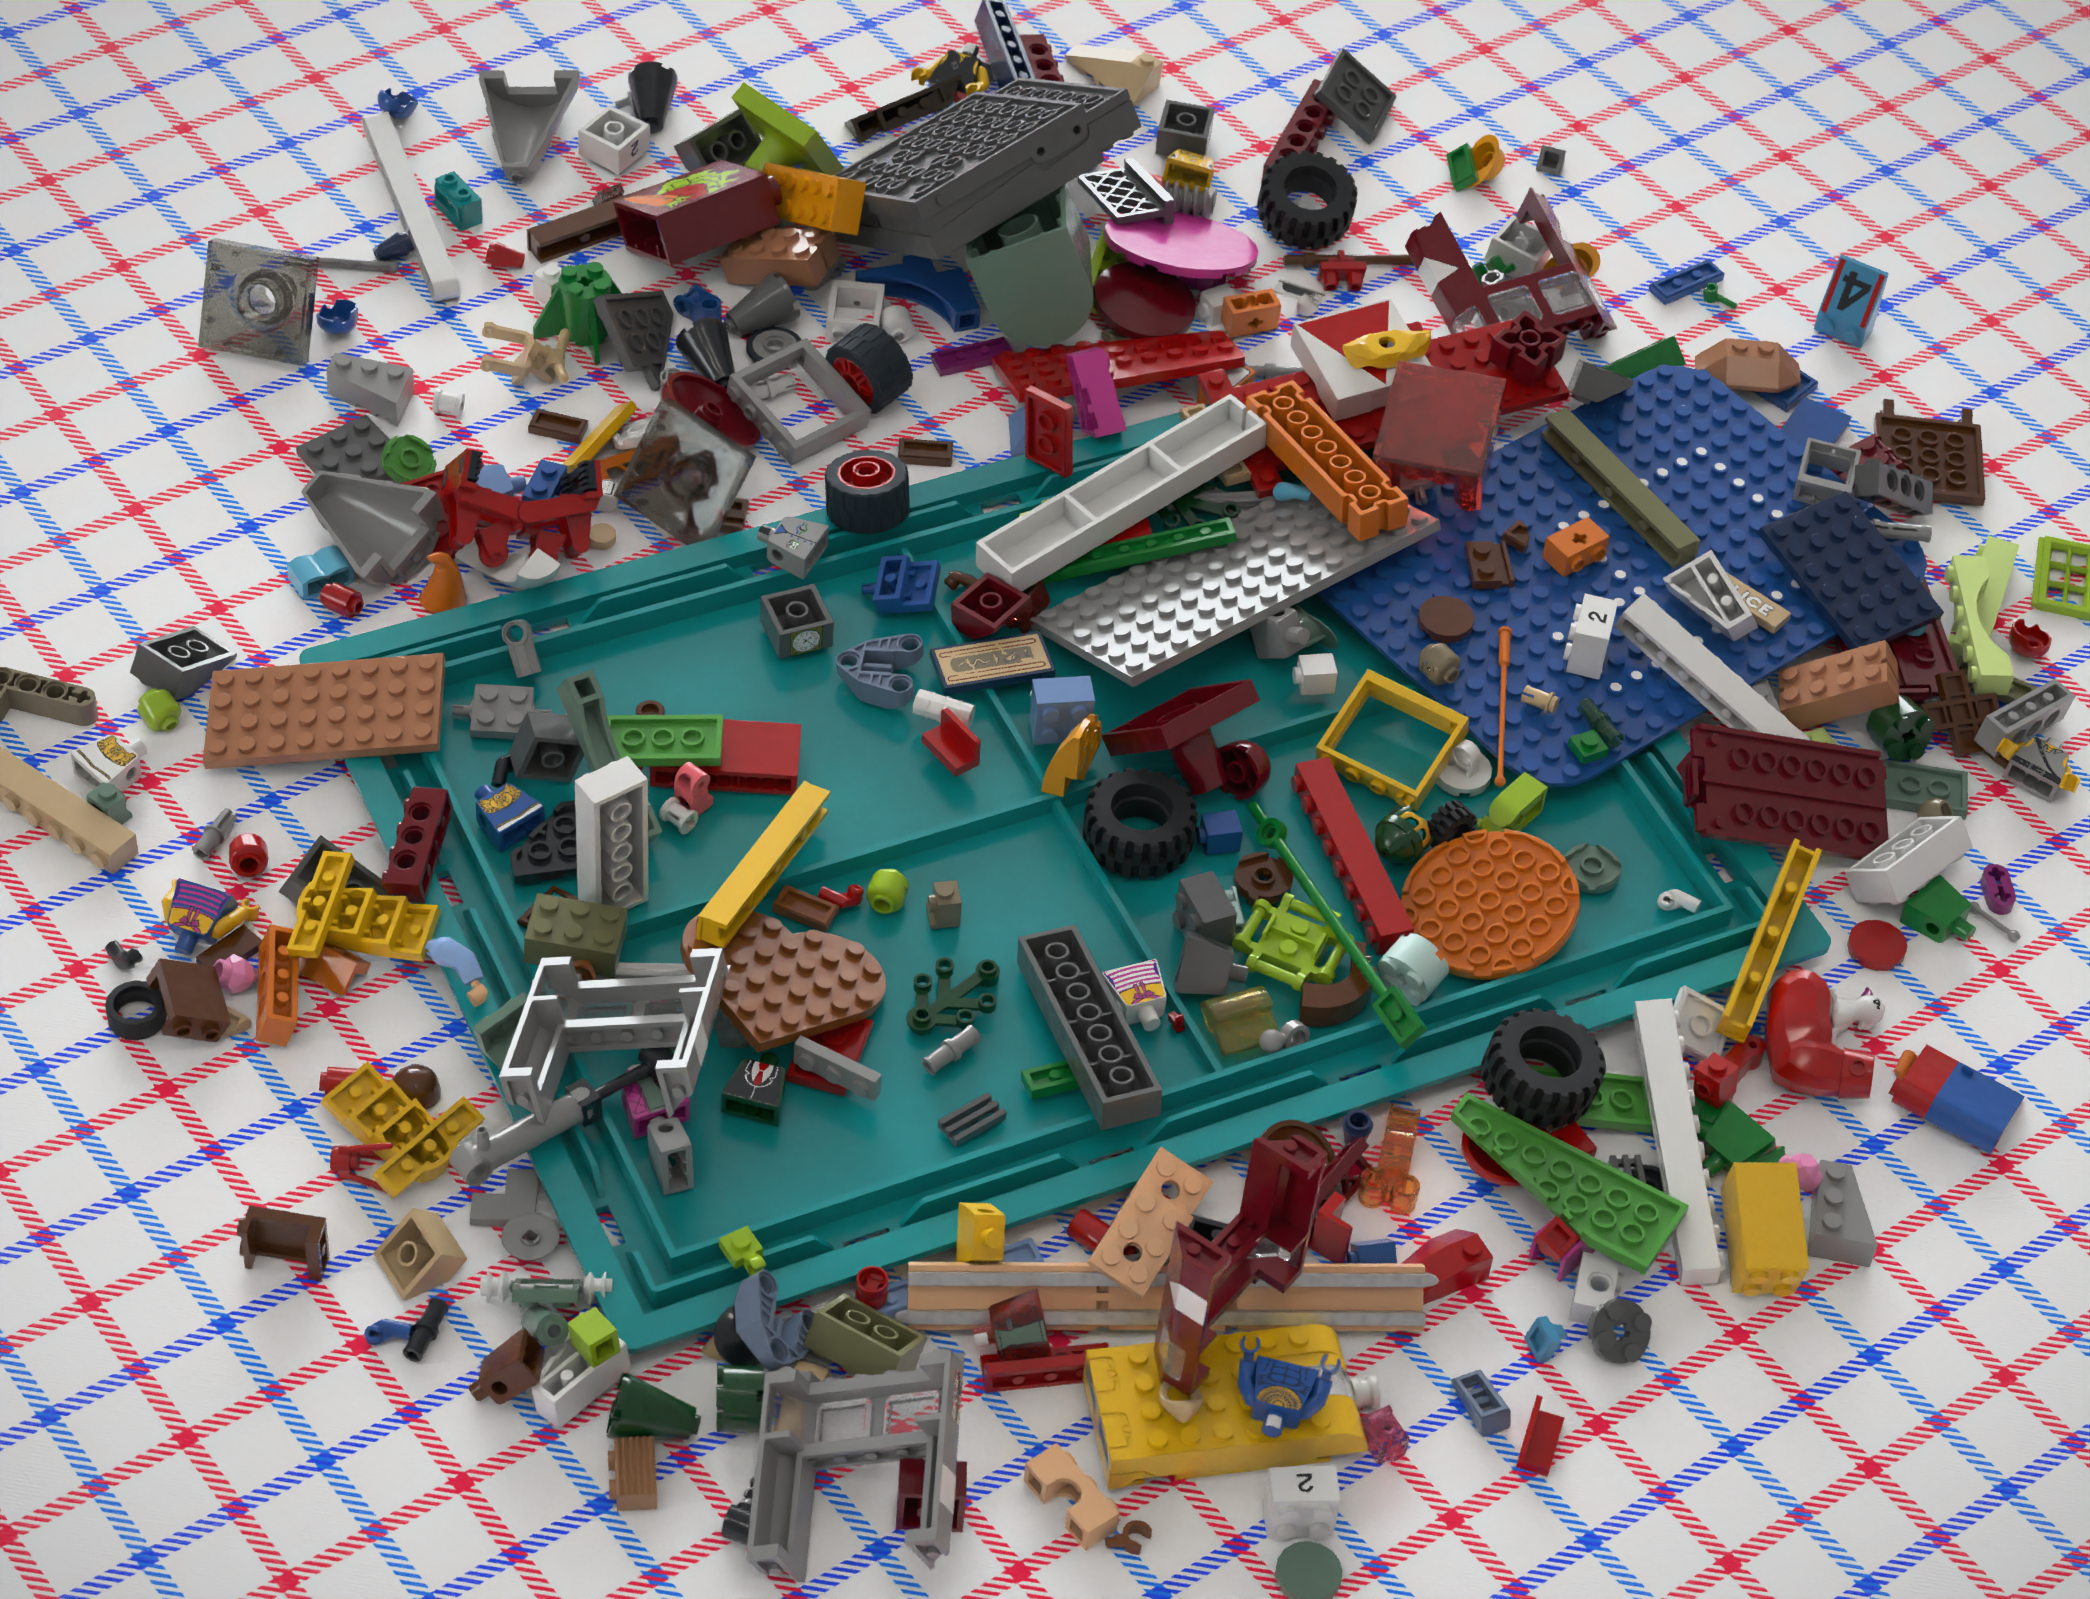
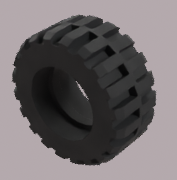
M1295 151L1288 153L1286 158L1284 156L1279 157L1275 160V163L1270 164L1267 168L1257 199V213L1261 222L1263 221L1262 225L1267 232L1271 231V236L1277 241L1282 240L1284 245L1289 247L1291 245L1298 246L1300 250H1306V248L1317 250L1322 245L1324 247L1333 245L1334 241H1339L1345 232L1348 231L1357 204L1358 191L1354 185L1355 180L1353 176L1347 174V168L1343 164L1338 165L1337 160L1333 157H1324V153L1320 152L1312 154L1310 151H1301L1300 154H1297ZM1298 191L1309 192L1320 197L1327 206L1321 209L1302 208L1293 203L1287 195Z
M1127 768L1122 773L1116 771L1109 774L1108 779L1102 778L1096 783V787L1092 788L1089 792L1085 805L1083 839L1098 864L1101 866L1103 864L1106 865L1108 871L1114 874L1116 872L1122 873V877L1130 878L1131 876H1137L1138 879H1148V876L1157 878L1165 875L1166 871L1171 873L1179 868V864H1183L1189 858V853L1192 852L1198 816L1196 812L1197 805L1185 786L1180 787V782L1177 779L1166 777L1164 772L1158 770L1157 773L1149 771L1150 768H1141V770ZM1128 817H1144L1155 821L1160 827L1151 830H1138L1122 824L1119 820Z
M1540 1008L1529 1009L1528 1013L1525 1010L1516 1012L1513 1016L1506 1017L1497 1026L1481 1062V1078L1485 1082L1484 1087L1488 1095H1493L1492 1100L1498 1108L1503 1107L1506 1113L1528 1124L1534 1123L1540 1128H1548L1549 1125H1553V1128L1565 1126L1566 1123L1572 1124L1578 1121L1580 1116L1587 1113L1606 1073L1605 1057L1601 1047L1597 1048L1598 1041L1593 1034L1589 1035L1587 1033V1028L1581 1023L1578 1025L1572 1021V1017L1566 1014L1564 1017L1560 1016L1554 1010L1541 1012ZM1524 1059H1537L1548 1063L1563 1078L1542 1075L1533 1070Z

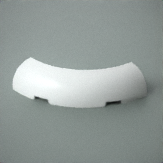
M474 538L470 544L465 545L463 549L454 555L485 576L502 584L517 588L532 589L543 586L551 581L561 569L559 562L538 548L530 558L514 553L510 556L508 555L506 562L499 567H487L479 560V549Z

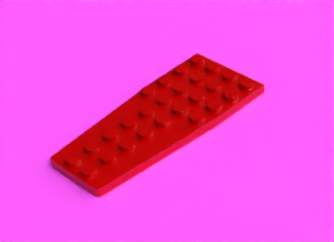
M1222 330L1097 343L1078 341L1076 345L1054 344L1050 348L1045 349L1031 347L1023 352L1002 351L999 355L991 357V366L1019 403L1025 402V389L1031 385L1056 398L1074 396L1065 354L1094 347L1102 348L1104 352H1107L1110 360L1109 370L1115 384V389L1195 376L1218 369H1224L1225 371L1245 367L1244 353Z

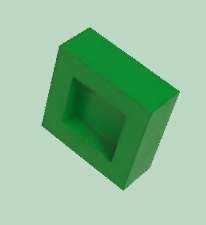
M1595 729L1569 737L1568 746L1582 765L1607 757L1609 748Z

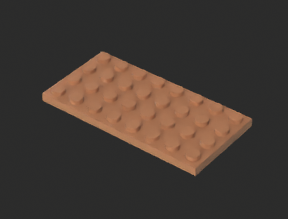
M444 653L213 671L203 765L205 769L439 751L446 662Z

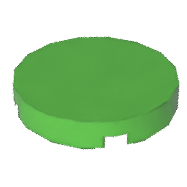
M409 434L393 437L385 445L381 455L382 466L387 475L399 484L434 473L437 463L432 455V448L423 439Z

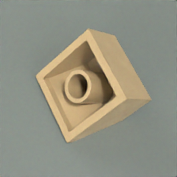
M412 1208L373 1253L402 1300L406 1301L447 1283L468 1260L438 1213Z

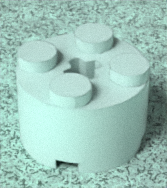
M1410 933L1407 937H1404V934L1401 935L1378 962L1379 972L1382 976L1380 979L1386 988L1389 989L1392 985H1395L1413 1006H1418L1429 997L1448 975L1449 967L1445 958L1440 960L1435 954L1438 949L1434 944L1424 937Z

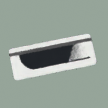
M1279 279L1273 289L1275 292L1297 299L1307 294L1317 305L1321 304L1326 295L1325 292L1284 279Z

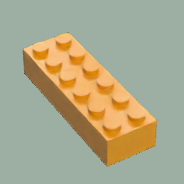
M765 162L762 172L772 175L776 179L782 193V203L776 206L779 219L828 231L858 235L866 182L793 166Z

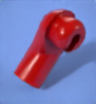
M852 884L848 887L847 892L839 893L823 886L818 893V897L839 905V909L859 905L863 900L864 890L861 886Z

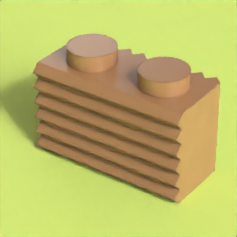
M654 1437L615 1438L614 1451H608V1471H615V1479L609 1480V1500H616L617 1511L657 1509Z

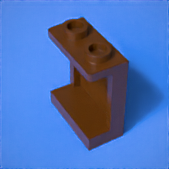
M159 958L146 977L148 988L160 989L168 1015L167 1021L161 1028L162 1035L218 1042L231 1024L215 966Z
M249 1205L245 1218L241 1217L237 1226V1237H241L239 1255L244 1257L245 1268L252 1269L257 1256L307 1263L309 1280L322 1282L330 1257L326 1217Z

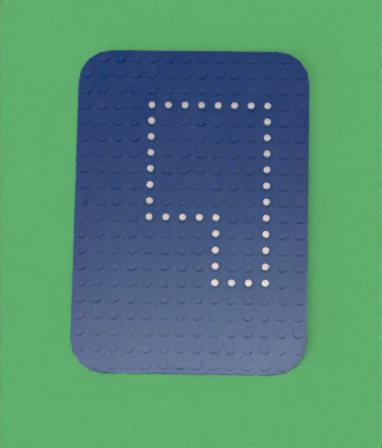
M1660 365L1658 368L1646 371L1632 378L1631 380L1634 381L1632 387L1600 402L1591 400L1590 405L1583 404L1571 412L1701 540L1696 558L1712 550L1725 572L1792 613L1790 620L1774 634L1757 624L1758 628L1733 642L1670 593L1663 578L1690 562L1673 569L1541 437L1542 432L1548 429V423L1446 476V483L1425 491L1428 500L1425 505L1423 501L1422 506L1416 504L1415 494L1408 496V504L1440 520L1441 530L1318 592V596L1433 701L1468 717V733L1497 759L1501 667L1498 665V629L1502 626L1510 627L1512 629V636L1510 641V665L1507 667L1504 765L1518 776L1526 772L1547 787H1573L1599 776L1709 711L1614 627L1623 612L1643 593L1655 601L1669 616L1677 620L1686 631L1697 638L1711 653L1720 658L1727 667L1740 676L1750 687L1839 636L1758 535L1760 527L1812 505L1792 500L1805 449L1725 384L1711 376L1707 370H1697L1686 366ZM1808 463L1807 475L1845 484L1830 469ZM1852 488L1850 497L1870 521L1875 518L1879 519L1880 522L1895 523L1873 504L1855 498L1854 489ZM1589 517L1610 536L1607 553L1602 560L1595 561L1583 567L1580 571L1563 577L1542 558L1546 537ZM1518 519L1527 526L1530 538L1526 552L1523 554L1506 543L1515 579L1513 588L1504 585L1501 586V589H1473L1464 551L1465 542L1493 541V544H1501L1503 532ZM1885 539L1920 583H1922L1927 568V561L1918 541ZM1585 593L1618 601L1600 679L1566 672L1568 660L1563 659L1566 644L1573 643V641L1568 640L1571 623H1578V621L1573 620L1576 603L1582 605ZM1435 596L1458 598L1473 610L1475 620L1471 634L1464 636L1461 641L1444 643L1431 639L1425 630L1422 632L1419 628L1417 618L1420 606L1427 599ZM1444 643L1461 659L1460 674L1454 682L1435 685L1419 670V655L1427 645ZM1530 685L1549 694L1555 692V696L1560 697L1555 713L1549 712L1545 714L1543 709L1522 703V694L1534 698L1533 695L1523 692L1525 687ZM1595 729L1609 748L1607 757L1582 765L1568 746L1569 737Z

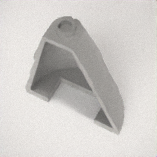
M479 70L478 80L493 129V141L504 174L511 182L515 184L527 182L549 149L550 140L559 128L563 116L577 93L580 82V70H554L553 79L555 86H509L504 70Z
M318 471L301 491L319 523L329 532L334 543L343 552L356 574L374 586L386 587V584L392 582L399 584L407 580L426 562V557L432 553L438 541L440 533L436 530L438 520H443L442 505L437 493L429 490V488L392 483V481L366 479L360 475Z

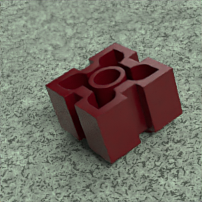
M1524 310L1512 321L1510 329L1505 327L1492 339L1488 360L1504 371L1507 369L1514 370V377L1531 388L1544 376L1546 368L1551 370L1562 360L1567 336L1551 326L1547 330L1541 327L1542 320Z

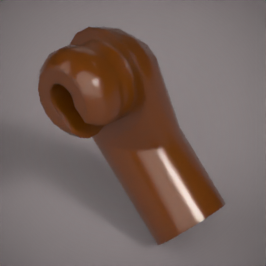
M953 570L948 573L949 576L945 578L944 584L952 590H956L959 584L968 589L978 579L973 575Z

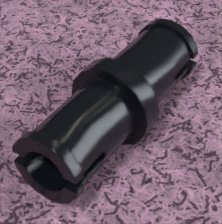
M439 1298L430 1299L423 1316L414 1323V1332L402 1351L408 1360L420 1362L430 1342L437 1338L439 1334L438 1327L449 1310V1306L445 1301Z

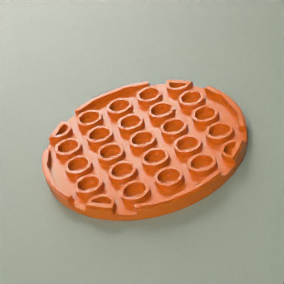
M1487 829L1463 833L1462 837L1450 842L1444 841L1415 864L1402 888L1401 903L1414 927V934L1424 937L1436 946L1438 951L1435 954L1440 960L1446 959L1449 974L1468 979H1500L1509 975L1521 974L1538 967L1554 956L1565 945L1576 926L1580 912L1578 882L1566 858L1542 839L1505 829L1504 832H1487Z

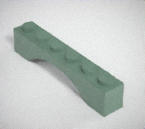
M593 670L566 678L556 690L591 771L594 772L613 761L620 760L621 757L608 721L604 695ZM648 802V843H651L662 833V829L651 804Z

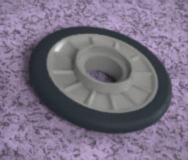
M769 327L755 331L748 338L746 351L754 362H758L802 339L792 330L783 327ZM778 345L782 348L770 349L769 346Z

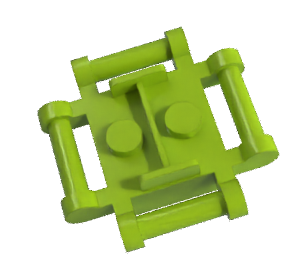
M1287 892L1284 894L1278 909L1272 907L1265 899H1257L1252 907L1253 913L1242 932L1236 934L1232 941L1233 948L1249 955L1245 964L1248 966V972H1259L1291 985L1292 989L1298 992H1302L1303 983H1310V981L1322 985H1330L1335 978L1334 972L1346 950L1317 908L1295 899V895ZM1292 910L1307 917H1310L1312 919H1315L1317 921H1320L1322 923H1325L1326 926L1323 927L1308 920L1292 915L1289 913V911ZM1333 911L1341 921L1342 914ZM1262 919L1268 920L1259 942H1253L1251 938ZM1330 945L1333 946L1334 949L1325 965L1319 968Z

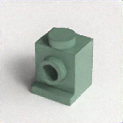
M103 782L86 795L87 803L121 825L133 817L132 813L126 808L127 800L125 795L113 784Z

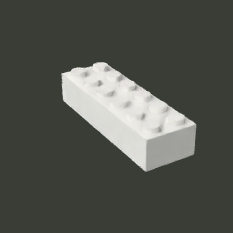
M626 756L575 780L578 900L628 908L629 910L649 900L648 779L629 756Z

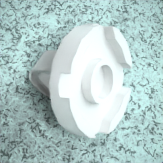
M1464 740L1453 748L1450 761L1436 781V784L1443 791L1453 796H1459V793H1470V797L1476 796L1484 792L1489 786L1492 767L1489 760L1480 753L1479 748L1472 741Z

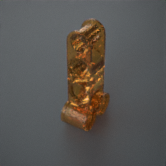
M1391 1103L1378 1167H1370L1363 1171L1357 1195L1359 1202L1364 1207L1375 1209L1381 1207L1384 1203H1388L1394 1213L1408 1215L1415 1210L1420 1192V1182L1416 1177L1409 1174L1421 1109L1412 1111L1393 1107L1394 1103Z

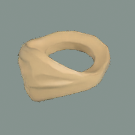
M1164 1381L1159 1390L1161 1405L1178 1421L1182 1423L1188 1422L1200 1409L1203 1403L1202 1394L1197 1389L1190 1396L1191 1400L1170 1401L1167 1391L1174 1387Z

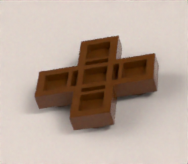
M1965 669L1935 675L1941 701L1919 705L1934 721L1935 730L1933 732L1948 730L1954 757L1978 754L1985 751L1974 741V738L1979 730V725H1982L1985 717L2000 709L1996 692L1971 696Z

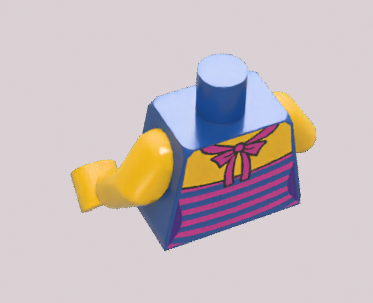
M181 878L172 880L171 889L161 901L167 925L174 934L179 935L174 949L189 956L192 955L197 941L214 945L218 939L224 937L244 921H255L259 917V904L255 907H250V900L245 898L242 900L241 906L238 907L239 904L232 894Z

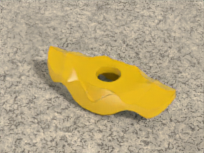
M1394 329L1367 334L1344 344L1342 349L1346 359L1355 369L1365 366H1373L1379 369L1399 367L1413 358L1424 356L1430 345L1431 330L1411 331ZM1389 342H1392L1394 344V346L1391 348H1385L1381 346V344H1386Z

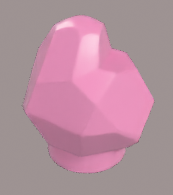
M235 954L225 960L218 959L214 964L221 988L232 994L246 991L253 983L258 981L257 970L252 964Z
M1794 1154L1792 1157L1784 1155L1778 1161V1163H1796L1800 1190L1803 1189L1806 1192H1811L1822 1181L1823 1175L1819 1170V1164L1811 1154Z

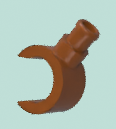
M1141 1520L1130 1521L1124 1526L1121 1534L1105 1538L1106 1548L1123 1547L1130 1554L1140 1555L1142 1545L1131 1540L1129 1535L1138 1533L1145 1538L1151 1539L1152 1528Z

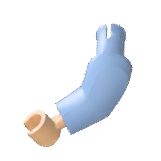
M449 937L429 940L426 943L425 949L430 950V952H426V955L439 965L455 969L466 987L473 986V989L467 992L466 995L474 1007H478L485 1002L488 991L480 983L484 976L474 952Z

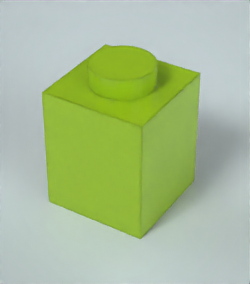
M596 1307L578 1315L567 1323L572 1346L593 1368L621 1352L617 1329Z

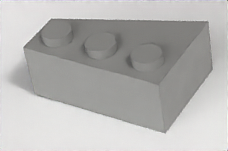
M1821 1159L1819 1170L1823 1175L1822 1181L1812 1191L1808 1256L1870 1268L1878 1244L1852 1165Z

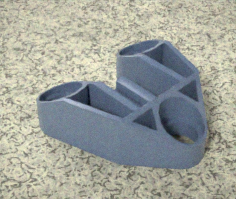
M903 634L864 641L838 654L836 657L837 673L860 701L885 709L900 708L906 705L914 696L913 680L908 675L893 674V672L910 667L922 658L924 654L923 640L917 634Z
M761 1270L744 1279L739 1286L734 1301L736 1332L767 1370L778 1371L782 1367H787L803 1359L810 1348L804 1346L815 1313L810 1309H805L787 1318L785 1322L781 1316L775 1318L778 1285L774 1276L769 1271Z

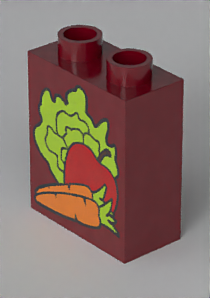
M719 160L613 201L626 250L672 266L779 224L780 220L776 206L782 203V193L779 184L772 175Z

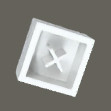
M1512 215L1492 237L1483 262L1499 254L1505 265L1514 263L1517 269L1507 275L1517 278L1540 271L1548 262L1551 252L1537 227L1528 222L1520 224L1516 216Z

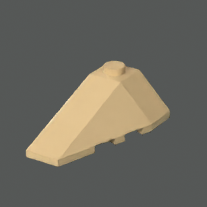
M1077 44L1064 55V59L1079 71L1093 76V82L1098 86L1103 84L1107 87L1126 88L1134 107L1160 86L1164 61L1149 53Z

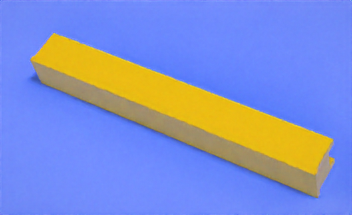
M804 780L698 915L696 939L706 941L721 948L727 946L828 815V809L822 806L829 798L831 791Z
M1796 838L1785 856L1715 1032L1742 1044L1754 1024L1822 852L1819 848H1816L1814 852L1800 846V840Z

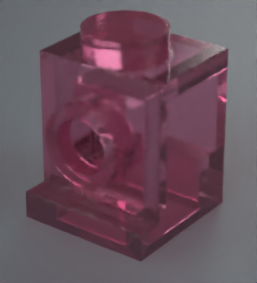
M1390 1405L1361 1418L1368 1451L1378 1465L1389 1460L1393 1462L1403 1457L1407 1452L1410 1439L1392 1414L1393 1409Z

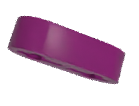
M1999 864L1987 865L1980 879L1986 905L1991 912L1997 915H2007L2012 911L2016 901L2010 874L2004 866Z

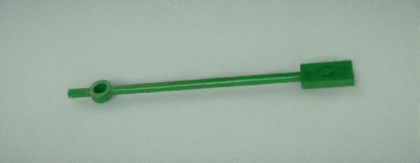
M1251 802L1247 808L1259 824L1256 833L1258 842L1268 849L1277 850L1378 996V999L1371 1006L1398 1045L1406 1050L1428 1028L1402 991L1395 985L1387 989L1285 843L1287 837L1286 825L1276 818H1268L1258 802Z

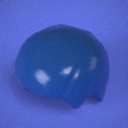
M387 88L386 90H380L377 94V102L383 112H388L390 117L394 119L408 118L419 104L418 100L404 91L397 95H392L391 88Z
M337 299L331 308H327L324 304L319 313L316 314L317 324L323 331L330 334L341 335L349 333L355 328L358 321L357 304L345 299Z

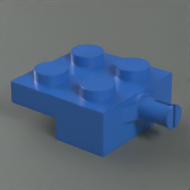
M909 555L881 557L876 583H862V595L874 594L873 602L879 614L933 611L941 571L940 563L938 560L911 562Z

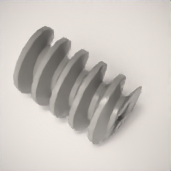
M1169 180L1166 181L1164 189L1174 199V212H1180L1182 208L1184 214H1190L1191 210H1193L1194 216H1200L1201 212H1203V217L1208 219L1213 214L1217 189H1215L1212 195H1209L1208 187H1205L1204 191L1199 193V187L1195 185L1191 192L1189 191L1188 183L1181 190L1179 189L1178 181L1174 183L1172 188L1169 187Z

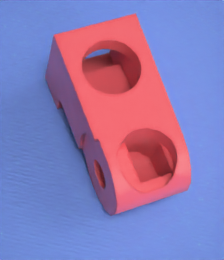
M687 762L678 770L675 776L674 797L678 798L680 804L688 810L698 812V816L713 805V796L708 793L707 789L710 775L693 763ZM688 802L690 808L687 807L684 803Z

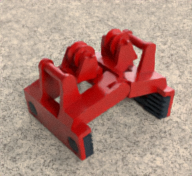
M465 449L445 466L440 501L443 504L445 513L449 514L448 545L452 550L459 551L463 549L474 538L479 549V560L483 565L495 568L506 562L509 554L507 547L508 538L516 535V539L519 540L523 538L529 539L530 552L528 558L538 548L558 562V551L561 545H563L564 555L568 559H575L590 548L591 516L596 511L600 498L603 497L600 460H583L572 472L565 473L559 477V481H563L560 483V487H564L560 490V493L564 494H560L558 498L528 502L478 486L476 482L479 480L477 476L480 474L478 469L481 468L479 463L482 462L480 457L483 455V452ZM477 524L486 526V528H478L476 530ZM558 526L559 533L545 531L544 529Z

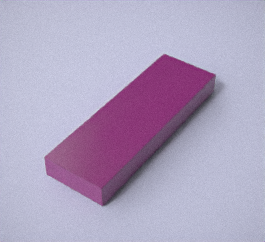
M1005 336L933 352L931 353V362L939 376L943 377L990 366L992 356H997L1002 351L1013 350Z

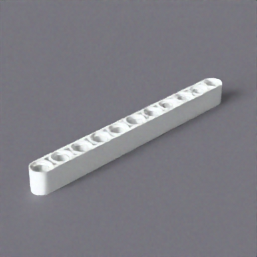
M381 112L362 116L365 137L402 227L412 242L413 254L432 300L436 302L460 297L461 292L457 275L389 113Z

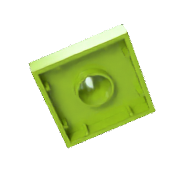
M745 82L732 95L731 99L763 139L744 164V167L762 172L765 162L793 167L798 165L803 169L834 175L844 169L817 130Z

